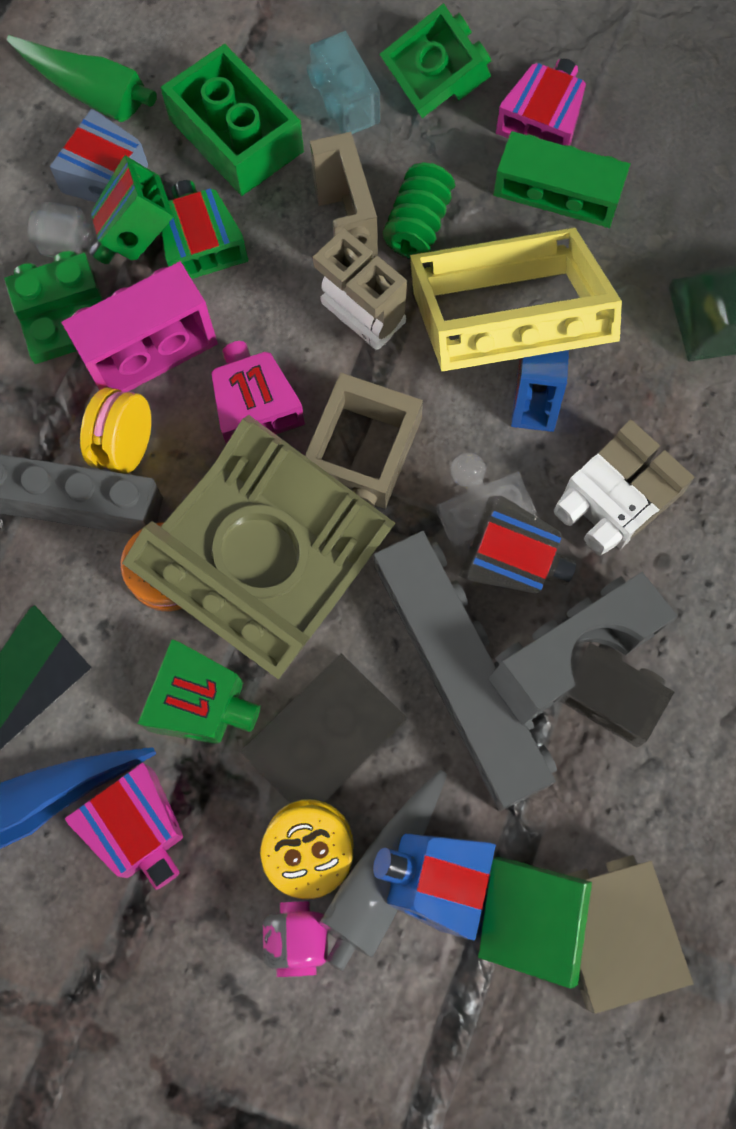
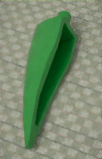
M11 35L7 37L10 45L45 78L70 96L118 122L128 120L135 114L141 104L152 107L157 100L156 91L145 87L134 69L105 57L76 54L49 48Z

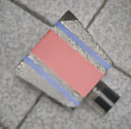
M489 496L458 577L539 594L546 578L564 586L568 585L574 575L576 561L556 553L562 538V533L503 496Z

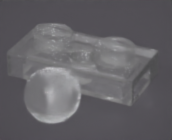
M470 452L458 455L453 460L450 469L455 483L467 488L468 492L439 503L436 506L437 513L453 548L484 536L489 522L502 527L511 525L508 522L493 517V511L518 521L534 516L537 512L519 471L484 485L482 480L486 473L485 463L480 456Z

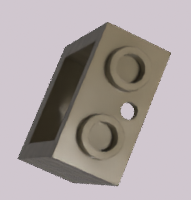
M340 372L305 457L373 507L376 505L386 509L422 420L423 400ZM343 409L400 428L379 480L321 460Z

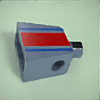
M91 109L52 162L50 169L61 192L97 202L124 155L148 168V162L142 144L138 139L97 111Z

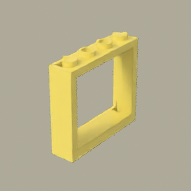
M576 228L410 255L413 293L441 371L620 341L622 301ZM569 239V248H566L565 245L557 246V240ZM430 262L431 267L424 268L422 263ZM560 274H567L580 297L444 321L435 298L436 295ZM459 335V339L450 340L449 336Z

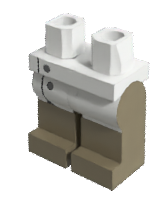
M345 228L312 257L314 268L325 276L321 287L325 293L321 296V303L375 350L380 349L406 323L404 312L407 280L380 257L376 256L373 259V252Z
M631 419L596 456L570 478L563 496L554 509V514L565 525L572 526L583 515L595 525L585 535L584 540L598 556L603 555L615 546L621 550L631 538L636 536L681 497L695 478L666 450L652 461L660 445ZM638 474H640L631 484H629Z

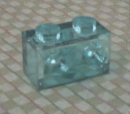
M343 31L310 44L311 63L307 65L310 82L315 89L318 88L323 97L328 115L331 119H335L341 132H351L354 134L379 124L380 90L347 32Z

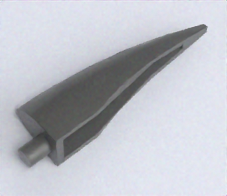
M439 770L388 822L362 855L322 917L319 924L337 940L325 961L338 970H344L355 950L373 957L393 921L398 909L387 903L391 882L375 877L373 871L375 857L382 848L398 851L401 837L404 834L424 835L447 777L444 771Z

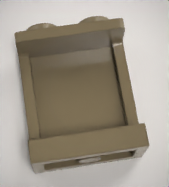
M347 132L310 141L314 187L318 205L322 206L342 201L347 215L346 217L333 220L334 236L345 228L373 252L374 259L378 256L377 215L352 133Z
M634 855L607 862L608 873L591 878L587 868L565 874L592 882L579 974L584 987L580 991L586 1010L594 1014L694 985L653 863L648 861L637 864Z

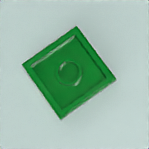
M503 857L493 858L478 958L570 989L577 986L592 882Z

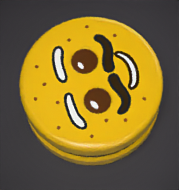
M307 799L286 805L270 821L261 843V862L266 876L278 890L294 898L315 899L331 893L344 881L351 867L354 846L351 828L345 817L336 808L325 802Z

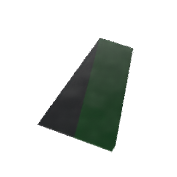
M35 605L27 611L0 651V750L92 668Z

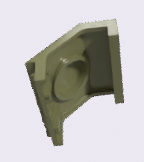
M248 415L241 420L211 469L165 523L160 527L152 521L142 529L122 564L279 679L375 553L376 549L395 525V522Z

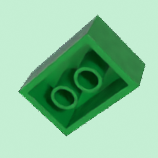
M225 43L160 87L169 120L241 196L304 153L301 120Z

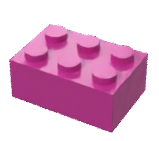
M181 261L170 267L156 270L150 277L130 287L117 290L111 297L91 307L79 309L72 317L61 322L99 390L110 387L119 389L122 392H128L218 345L206 302Z

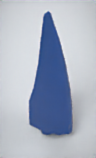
M154 747L116 751L75 759L1 782L0 849L33 834L54 815L95 788L156 755Z

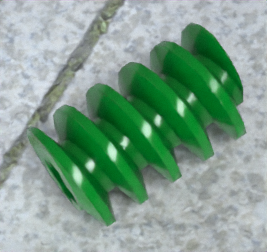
M422 162L414 164L407 169L404 181L399 189V195H397L393 204L394 208L391 210L388 222L383 229V238L388 247L404 258L410 259V255L431 252L430 246L436 240L435 233L439 231L442 225L441 219L445 216L446 206L452 198L451 190L456 187L455 180L444 168L434 163Z

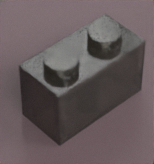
M590 642L572 670L575 686L559 701L638 748L648 741L675 692L664 686L665 680L655 672L644 668L637 670L623 662V655L614 648L605 644L596 646Z

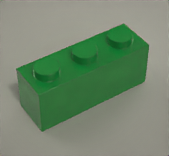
M511 131L497 169L493 196L610 228L631 163L617 160L611 156H602L579 150L574 146L546 141L533 135H524Z

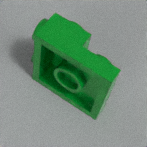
M444 3L379 54L422 118L453 94L460 101L491 77L486 65L492 60L479 40L474 44L471 43L468 36L472 32L462 15L458 12L452 16Z
M63 251L54 257V262L39 267L35 264L26 263L16 267L13 271L14 275L4 277L14 313L20 321L30 358L34 364L76 352L77 350L61 322L72 317L79 309L91 307L103 301L94 271L85 252L77 254L74 251Z

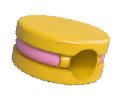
M110 387L99 390L92 397L85 410L80 431L82 456L89 466L128 474L139 465L146 452L151 432V411L145 397L137 393L122 392L119 389Z

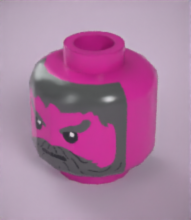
M309 901L280 903V913L267 916L263 922L264 963L268 967L276 969L277 977L317 975L316 967L326 963L325 960L328 957V932L319 924L324 914L310 911Z

